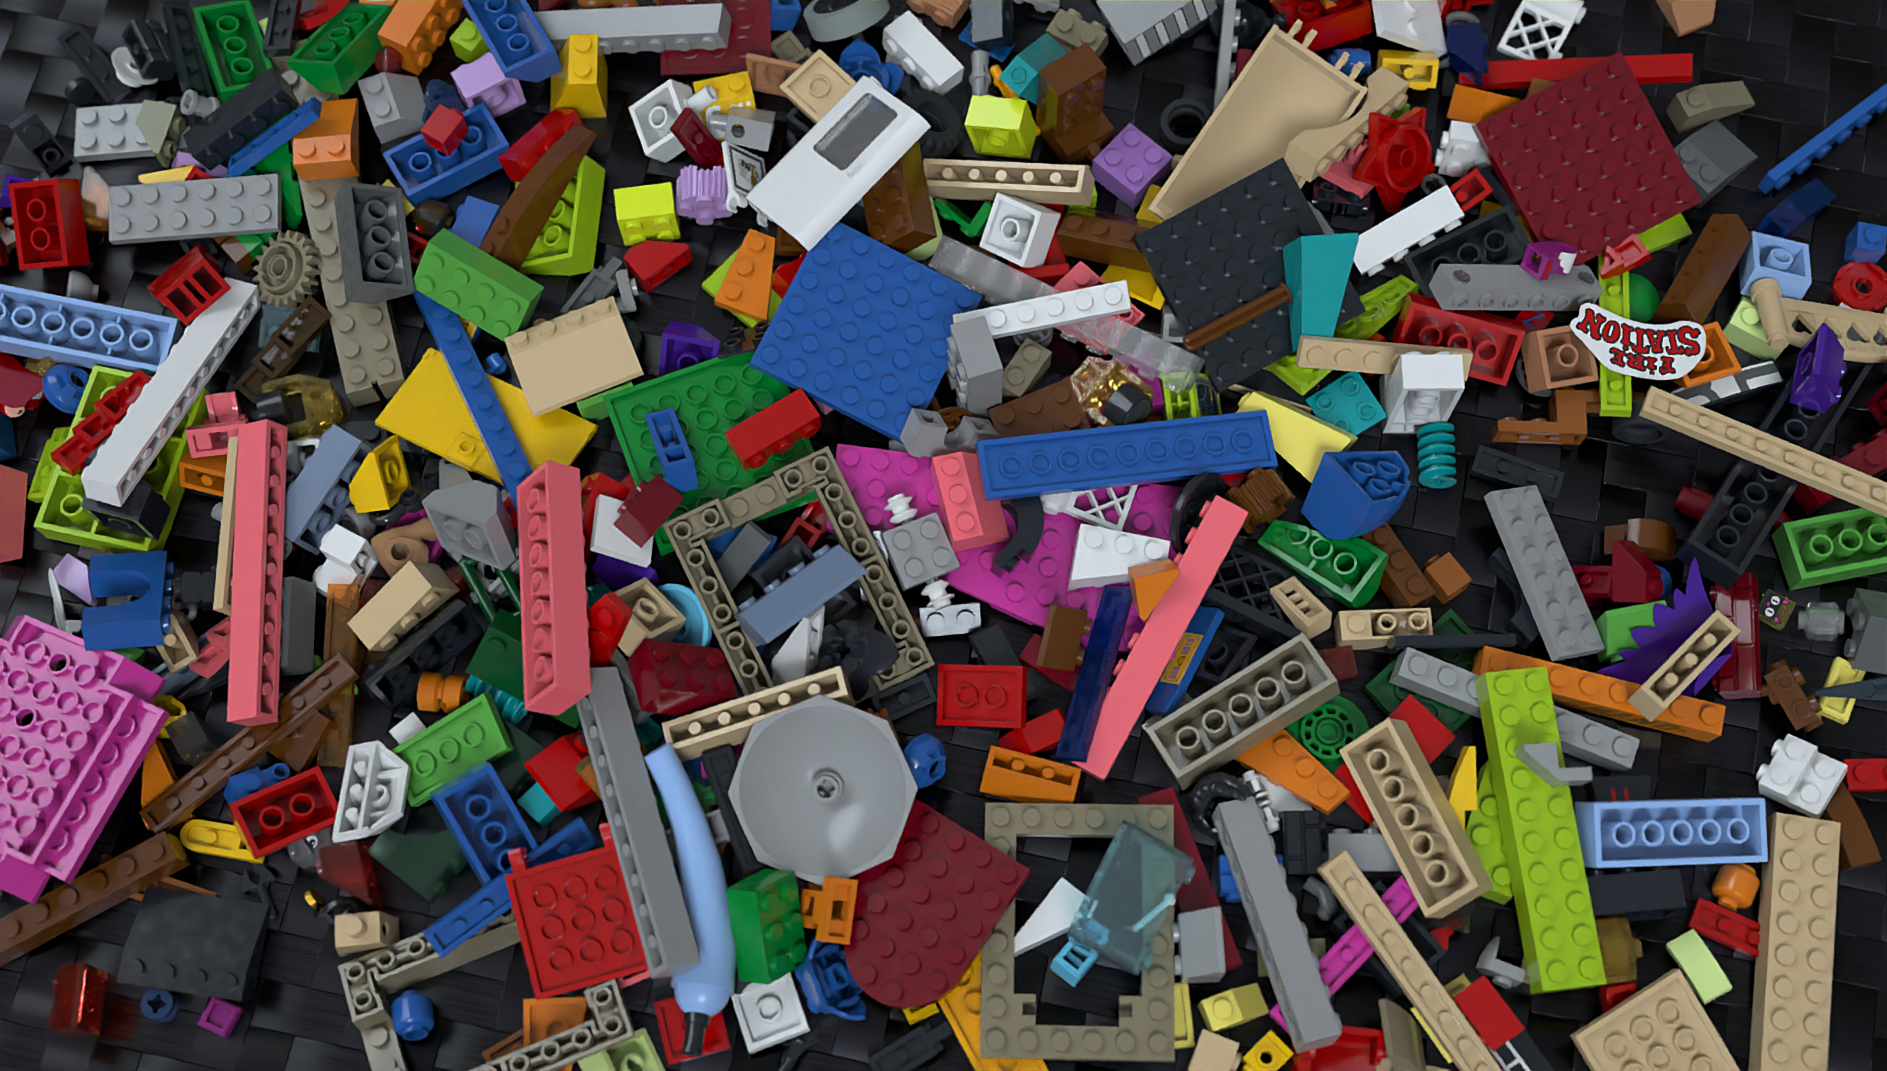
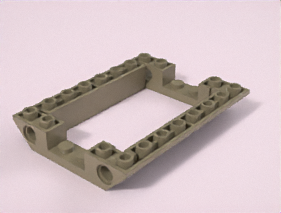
M828 446L774 471L773 477L722 501H719L717 498L662 524L744 696L775 686L756 647L734 617L739 612L706 543L747 524L750 520H756L813 492L840 546L867 571L857 581L872 612L875 614L882 633L892 639L900 654L898 660L889 670L882 674L868 677L869 688L867 693L861 700L854 701L855 705L935 665Z
M512 907L442 959L424 934L419 933L338 966L352 1021L362 1033L372 1071H408L399 1035L393 1029L391 1007L387 995L520 942L521 939ZM612 979L587 986L584 991L589 1008L593 1012L598 1026L594 1020H590L469 1071H555L635 1038L632 1018L617 980Z

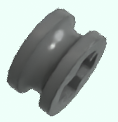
M1437 174L1425 176L1419 187V195L1422 199L1433 193L1429 191L1431 184L1436 186L1435 191L1446 186L1442 176Z

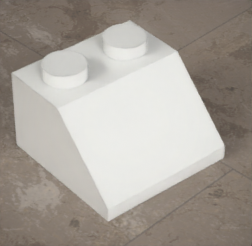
M997 192L979 246L1021 267L1043 266L1060 214L1040 204Z

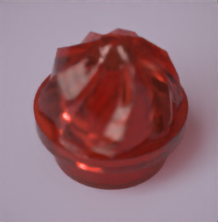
M385 45L382 50L376 52L374 64L380 73H394L401 69V62L404 57L393 47Z

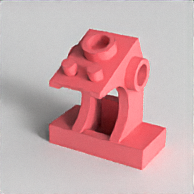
M235 391L205 395L209 418L204 419V425L188 426L185 430L191 458L227 454L229 438L238 436L239 425L249 423L248 415L243 414Z

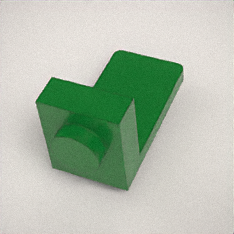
M936 198L933 202L939 208L938 213L949 221L955 220L961 225L959 229L972 238L974 236H983L994 203L985 201L972 220L947 199Z

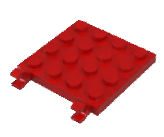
M609 822L599 825L605 845L603 848L532 868L528 867L529 860L525 847L508 851L513 873L504 876L536 1001L649 969Z

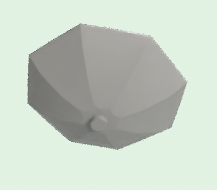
M816 695L753 724L738 762L728 795L758 861L779 870L795 871L796 877L823 886L824 876L847 879L893 857L918 787L887 720L828 697Z

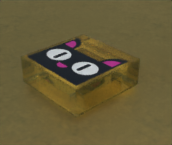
M1768 589L1759 603V620L1781 631L1796 603Z

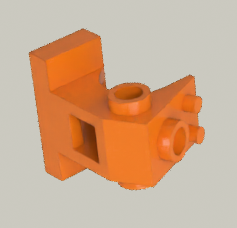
M824 876L823 886L808 883L807 888H801L800 910L803 918V927L817 929L816 941L850 944L858 880Z

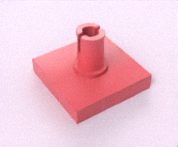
M1362 137L1355 149L1350 148L1341 161L1333 162L1323 176L1319 174L1320 177L1342 189L1359 195L1361 199L1374 187L1373 185L1352 179L1354 171L1368 149V139H1365L1362 145L1364 137Z

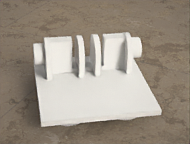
M1254 770L1244 773L1243 777L1238 779L1243 784L1248 785L1250 790L1255 793V802L1257 806L1262 808L1264 813V826L1267 834L1279 830L1280 819L1278 812L1312 810L1310 805L1294 797L1293 793L1281 786L1277 787L1268 782L1267 778Z

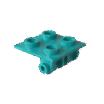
M1350 371L1306 399L1316 417L1355 436L1387 417V414L1359 372Z

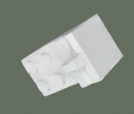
M1412 351L1401 355L1393 374H1382L1379 378L1380 403L1387 414V417L1382 420V433H1417L1419 428L1424 425L1447 422L1465 389L1462 354L1453 355L1451 352L1443 351L1435 355H1422L1421 352Z

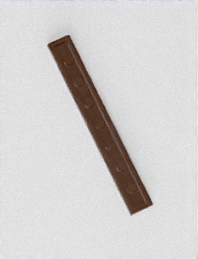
M340 653L336 654L278 701V722L246 726L143 808L139 814L156 835L163 831L168 832L227 784L229 777L244 771L360 678L359 675Z

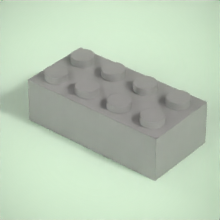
M985 315L950 325V337L946 338L948 345L946 352L949 360L947 361L949 371L947 378L951 390L956 389L958 397L956 399L957 407L968 410L973 417L986 419L990 418L989 409L1002 405L1003 366Z

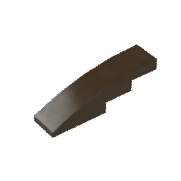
M309 296L269 337L271 341L251 361L253 365L233 386L257 406L256 395L268 392L269 388H275L313 343L332 317V314Z

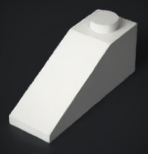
M822 604L805 616L779 652L774 656L771 663L773 684L779 686L820 672L818 667L820 660L819 649L822 642L825 605Z
M1061 878L1015 936V956L1071 931L1076 924L1081 927L1092 913L1088 909L1092 900L1064 878Z

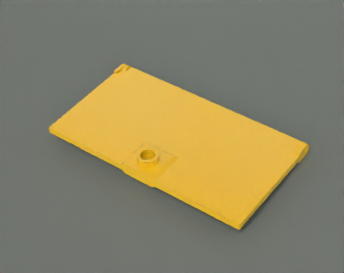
M430 347L375 420V425L440 455L447 461L468 471L475 472L503 485L440 351ZM485 373L532 471L537 470L547 460L572 466L585 445L596 433L598 425L562 408L534 418L523 390Z

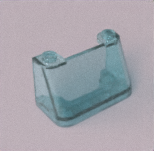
M1123 820L1068 931L1069 942L1136 976H1139L1142 969L1148 971L1155 956L1154 953L1150 952L1153 941L1179 888H1181L1183 882L1188 885L1190 884L1197 867L1192 865L1194 859L1142 828Z

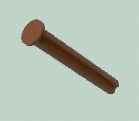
M1279 282L1277 288L1182 338L1184 347L1187 351L1193 352L1283 303H1292V295L1288 287L1283 282Z

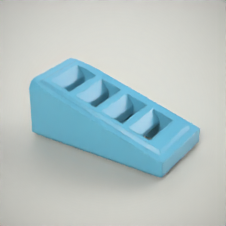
M1090 915L1053 959L1050 966L1051 970L1075 987L1111 942L1108 937L1111 930ZM1087 930L1092 931L1102 941L1100 943L1086 933ZM1080 939L1094 949V951H1089L1079 943ZM1072 949L1082 956L1085 962H1082L1071 953Z

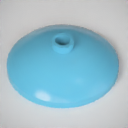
M665 584L657 587L687 618L672 642L709 647L712 627L695 591L681 584Z

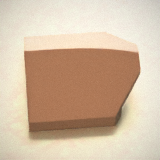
M1656 0L1678 37L1709 25L1713 21L1716 0Z

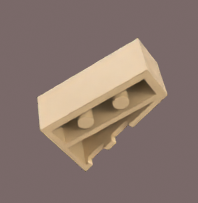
M409 560L347 624L369 650L387 651L398 642V639L456 594L459 589L438 564Z

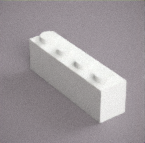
M1446 185L1359 235L1353 261L1361 275L1368 273L1369 277L1383 270V263L1393 258L1397 262L1403 259L1404 255L1410 253L1408 249L1414 245L1419 244L1422 247L1436 239L1434 234L1442 229L1448 233L1462 224L1460 219L1464 217V214L1449 187Z

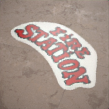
M1585 303L1580 306L1578 317L1574 318L1570 323V328L1575 335L1583 341L1604 366L1629 376L1653 380L1678 379L1691 371L1705 353V331L1700 324L1692 321H1679L1664 325L1645 324L1620 317L1595 304Z

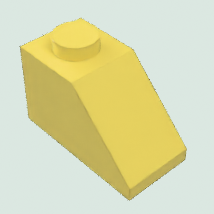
M1257 983L1225 991L1202 1000L1198 1005L1207 1030L1214 1034L1269 1013Z

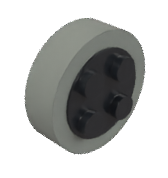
M813 0L805 8L803 15L816 41L828 42L852 36L853 41L858 38L866 42L862 31L882 19L889 11L890 5L888 0Z

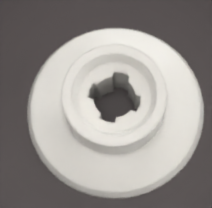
M119 47L112 52L111 59L116 69V75L124 84L131 87H139L158 81L157 78L155 80L142 79L127 47Z

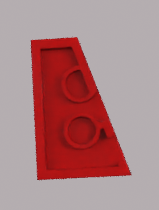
M614 592L605 594L587 610V619L589 620L588 646L591 650L590 668L608 667L633 614V611Z

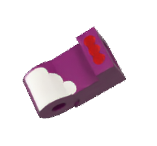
M1563 242L1528 243L1520 267L1539 281L1548 280L1551 274L1567 275L1570 273L1578 250L1572 245ZM1534 253H1537L1539 257L1532 261Z

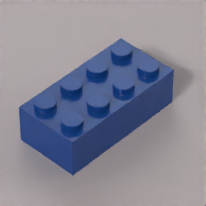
M484 102L462 112L469 132L450 157L427 145L422 133L382 153L393 176L414 208L418 203H422L426 199L438 201L502 168L497 158L509 149L510 146Z
M480 762L429 793L430 798L482 887L511 867L508 851L525 847L528 854L538 847L498 775L488 762Z

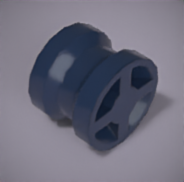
M153 988L143 996L141 1010L149 1019L158 1022H169L178 1015L181 1002L174 992Z

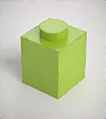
M467 18L449 38L456 56L469 64L490 52L475 24Z

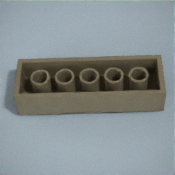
M1301 633L1146 729V732L1182 790H1185L1203 777L1216 771L1339 695L1340 690L1335 676L1306 635Z

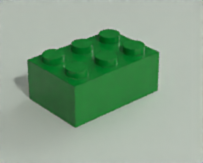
M765 868L725 889L731 930L736 946L739 981L771 984L802 964L803 959L807 956V947L805 944L803 918L800 910L795 871Z

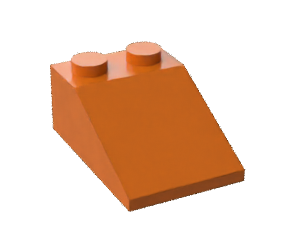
M357 98L321 101L320 118L293 137V166L302 181L359 176Z

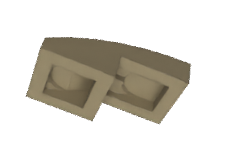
M791 30L772 42V55L775 59L803 65L813 55L809 48L805 49Z

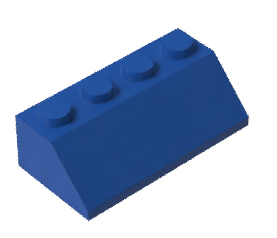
M461 0L505 77L538 83L563 71L555 48L526 0Z

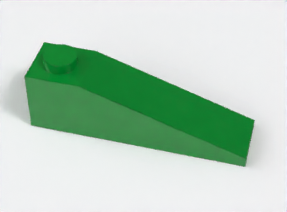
M288 112L287 114H285L283 117H281L279 120H277V121H276L274 124H272L270 127H268L266 130H268V129L271 128L273 125H275L277 122H279V121L282 120L284 117H286L287 115H289V112ZM288 140L253 165V168L258 175L278 174L282 178V215L290 229L297 230L302 218L298 180H292L295 167L293 166V153H289Z
M1276 519L1257 542L1262 548L1313 584L1321 587L1324 592L1353 611L1363 610L1375 595L1389 557L1387 553L1364 539L1355 537L1353 539L1334 540L1322 535L1317 530L1309 529L1307 526Z

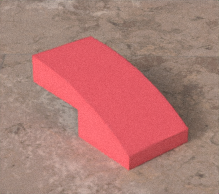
M227 616L205 633L210 643L199 651V659L188 665L191 671L209 679L229 660L230 616Z

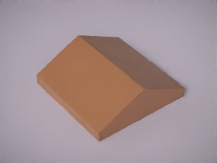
M750 53L746 55L747 71L752 90L780 96L785 95L780 91L779 86L802 66V64Z

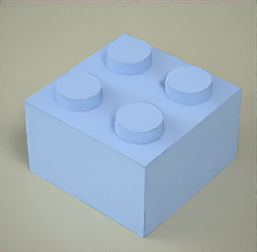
M1752 231V239L1739 260L1740 294L1751 297L1750 287L1756 281L1772 278L1779 282L1782 297L1802 300L1812 283L1809 245Z

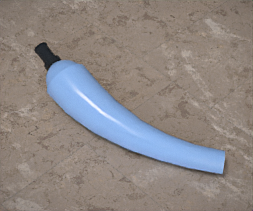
M671 742L648 753L644 756V759L661 793L672 828L678 863L679 884L682 888V897L686 911L690 916L691 929L695 943L699 948L701 960L700 964L686 974L672 976L671 986L674 988L677 1004L685 1012L684 1024L686 1025L681 1053L689 1056H702L705 1029L710 1025L711 1016L718 1014L728 1002L729 997L734 995L736 946L731 930L725 890L728 887L721 858L692 783Z

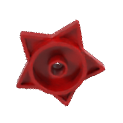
M1415 107L1397 119L1382 113H1369L1368 149L1354 171L1352 179L1375 186L1386 212H1398L1407 192L1415 189L1425 176L1436 170L1431 160L1430 141L1424 131L1425 108Z

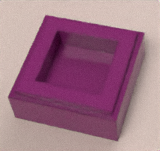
M211 997L197 1025L228 1039L243 1009L218 997Z

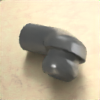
M1310 875L1303 888L1318 898L1320 904L1316 912L1318 917L1324 921H1329L1333 918V915L1337 914L1339 909L1336 896L1329 886Z

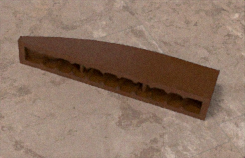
M575 124L557 140L516 187L494 220L479 249L514 270L519 271L597 134Z

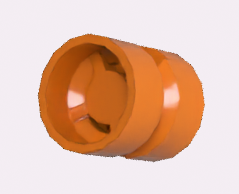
M424 671L420 677L417 690L418 709L420 711L438 712L443 708L445 713L451 714L464 706L469 701V692L465 689L469 679L468 676L449 674L447 678H444L442 673Z

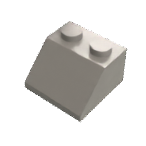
M383 72L357 81L381 144L420 131L424 126L421 119L426 104L424 103V95L417 77Z
M1221 907L1179 914L1176 923H1171L1172 943H1178V955L1173 956L1174 974L1180 975V983L1219 982L1225 974Z

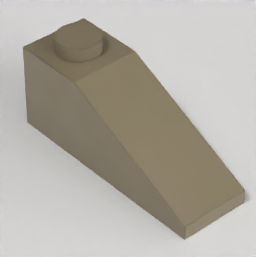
M1742 81L1703 84L1675 94L1666 112L1678 133H1682L1751 108L1755 105V102Z

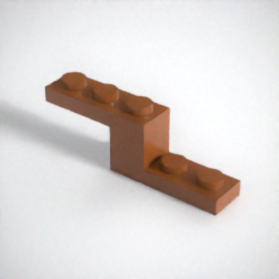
M1573 387L1556 389L1549 399L1550 422L1543 418L1531 421H1518L1514 417L1498 420L1492 429V442L1580 445L1587 436L1586 413H1600L1599 388H1592L1588 391L1576 390ZM1631 390L1632 402H1644V393Z

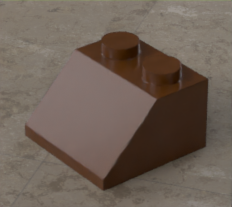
M1055 602L1050 604L1036 665L1073 672L1076 665L1082 666L1086 648L1080 647L1083 635L1089 636L1093 620L1087 617L1089 610Z

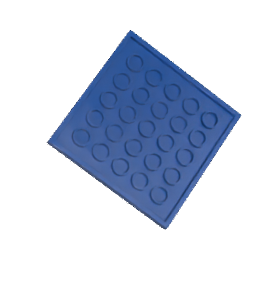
M838 221L807 252L749 366L795 390L802 388L807 396L903 444L899 437L911 409H927L946 371L947 361H949L946 352L948 349L946 338L950 337V325L954 324L953 315L976 310L983 295Z

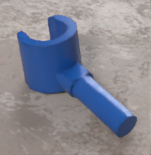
M493 353L486 359L490 368L485 373L493 376L500 375L506 371V363L499 353Z

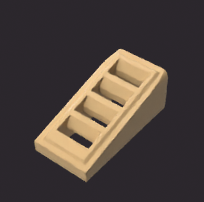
M1295 576L1270 588V594L1295 627L1301 630V633H1304L1308 640L1330 628L1332 612ZM1291 591L1296 592L1295 594L1289 597L1286 596V594L1290 593ZM1302 600L1301 603L1295 605L1296 602Z

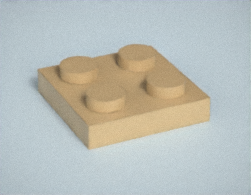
M819 49L784 81L779 88L792 103L816 124L856 82Z

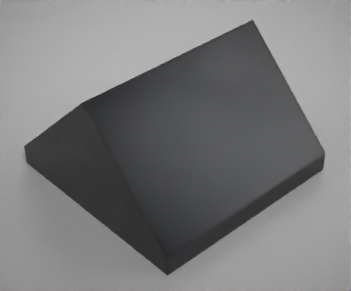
M1219 625L1192 680L1209 691L1235 675L1253 651L1258 638L1254 634Z

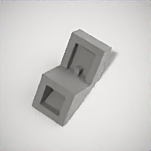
M1556 743L1524 744L1515 750V756L1551 787L1583 785L1593 780L1591 767L1559 768Z

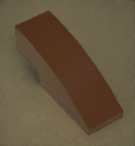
M1841 781L1819 819L1841 823L1839 862L1844 872L1874 865L1882 859L1860 809Z

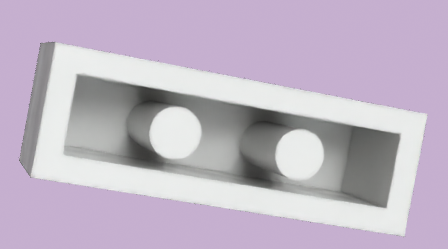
M909 10L884 28L882 40L884 49L888 54H895L901 60L903 69L908 74H913L919 80L923 89H927L931 93L935 91L940 96H943L962 81L964 66Z

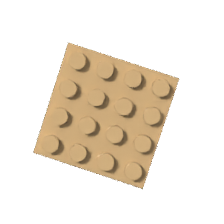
M1672 969L1570 1035L1591 1071H1740L1680 969Z

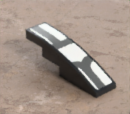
M1774 358L1742 365V372L1688 389L1678 386L1665 392L1714 411L1723 408L1728 403L1750 399L1757 393L1779 389L1786 382Z

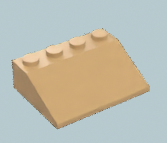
M613 296L504 338L534 418L644 375Z

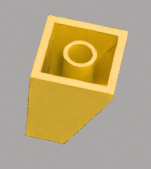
M570 34L558 55L563 71L552 75L550 112L555 108L575 110L579 118L606 117L608 68L598 34Z

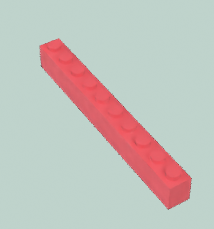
M268 419L239 425L227 722L248 727L278 722L288 427Z
M1218 495L1215 496L1213 502L1206 501L1199 514V517L1203 518L1198 529L1193 526L1186 537L1185 543L1189 544L1184 555L1178 553L1174 559L1181 573L1145 621L1142 619V622L1146 623L1141 634L1135 632L1127 648L1132 651L1127 660L1121 658L1113 672V675L1117 676L1112 687L1105 686L1098 699L1102 703L1101 708L1097 714L1091 712L1083 727L1088 730L1083 741L1077 739L1069 753L1073 757L1071 765L1080 768L1102 782L1105 781L1249 513L1248 511Z

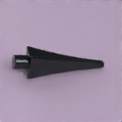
M229 661L209 679L202 677L176 700L184 704L203 693L227 684L229 681Z

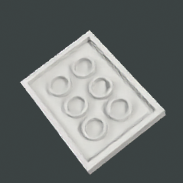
M1372 0L1377 36L1422 52H1435L1437 57L1447 52L1438 0Z

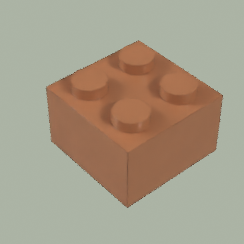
M1570 325L1525 334L1521 350L1529 393L1599 380L1595 355L1575 335Z

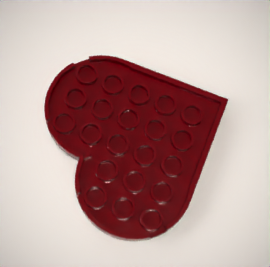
M914 799L893 857L847 878L858 880L850 944H845L846 961L854 980L871 998L883 1005L896 1009L908 1010L929 1004L932 1005L942 1000L961 982L1032 873L1031 870L931 807Z

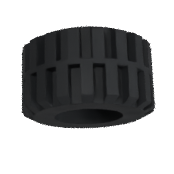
M919 89L913 90L912 93L909 92L902 99V102L920 114L931 126L918 139L922 161L924 158L946 159L964 135L962 133L964 125L961 123L963 119L960 114H957L958 109L949 103L950 100L946 97L942 98L935 91L931 93L927 89H923L922 92ZM895 110L889 117L886 127L896 119L898 114Z

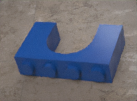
M167 551L91 556L89 577L93 598L125 595L140 596L141 598L123 605L83 608L81 629L85 651L164 645L165 633L171 631V597H174L173 580L176 578L174 562H169Z

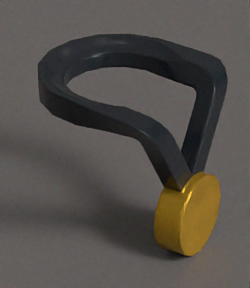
M311 888L304 893L306 901L313 907V917L320 919L324 916L328 922L334 925L335 919L329 912L334 907L344 903L351 904L350 908L341 915L355 914L359 909V903L354 897H341L324 906L323 898L315 889Z

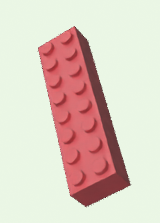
M547 460L517 486L525 710L559 716L591 693L592 678L589 666L591 650L588 646L589 620L587 619L586 606L588 593L585 586L587 567L584 563L585 537L582 527L584 511L581 507L582 482L580 481V468Z

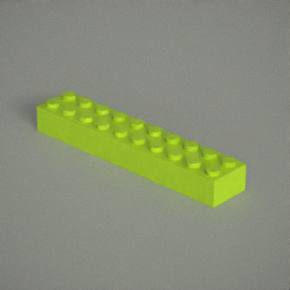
M1543 666L1484 673L1475 680L1531 993L1555 992L1607 984L1569 786L1551 787L1515 756V750L1524 744L1556 743L1559 768H1565L1547 668Z

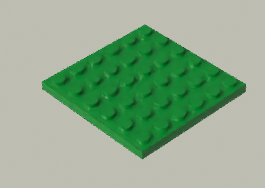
M755 351L721 359L716 357L603 396L636 488L643 480L649 483L656 474L663 479L644 415L673 408L694 460L699 488L679 493L684 499L664 523L717 498L719 501H722L773 477L774 471L814 453L810 439L802 438L793 443L792 448L782 454L776 453L768 458V461L763 466L757 469L751 468L745 472L728 447L724 432L791 394L787 385L749 366ZM813 492L752 522L755 523L817 501L818 499ZM661 525L654 533V538L662 556L675 550L663 525Z

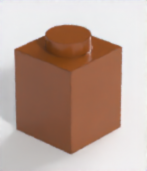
M1450 552L1441 558L1439 555H1435L1424 564L1426 569L1423 575L1436 592L1435 596L1442 605L1463 592L1472 581Z

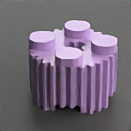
M689 165V167L680 169V177L678 176L676 186L677 214L689 216V218L694 217L700 225H710L715 218L720 219L721 217L732 216V212L726 208L729 190L725 168L713 166L712 171L709 169L697 170V166Z

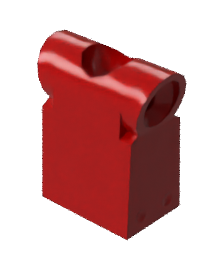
M202 244L195 246L147 286L153 297L165 308L172 311L186 326L231 289L229 284L219 274L221 271L219 263Z

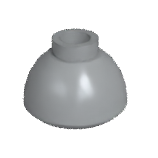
M72 270L68 276L66 297L97 302L99 285L93 284L85 274Z
M355 506L342 510L341 522L343 528L366 539L368 542L376 533L378 525L370 522V512L357 514Z

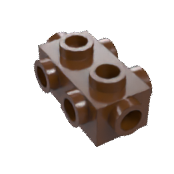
M1785 659L1769 666L1768 669L1771 673L1764 676L1767 684H1761V697L1769 696L1773 705L1780 703L1796 730L1804 727L1805 731L1809 732L1822 725L1823 722L1820 719L1822 717L1819 712L1823 709L1815 695L1811 694L1808 696L1802 685L1806 683V680L1798 667L1792 669Z

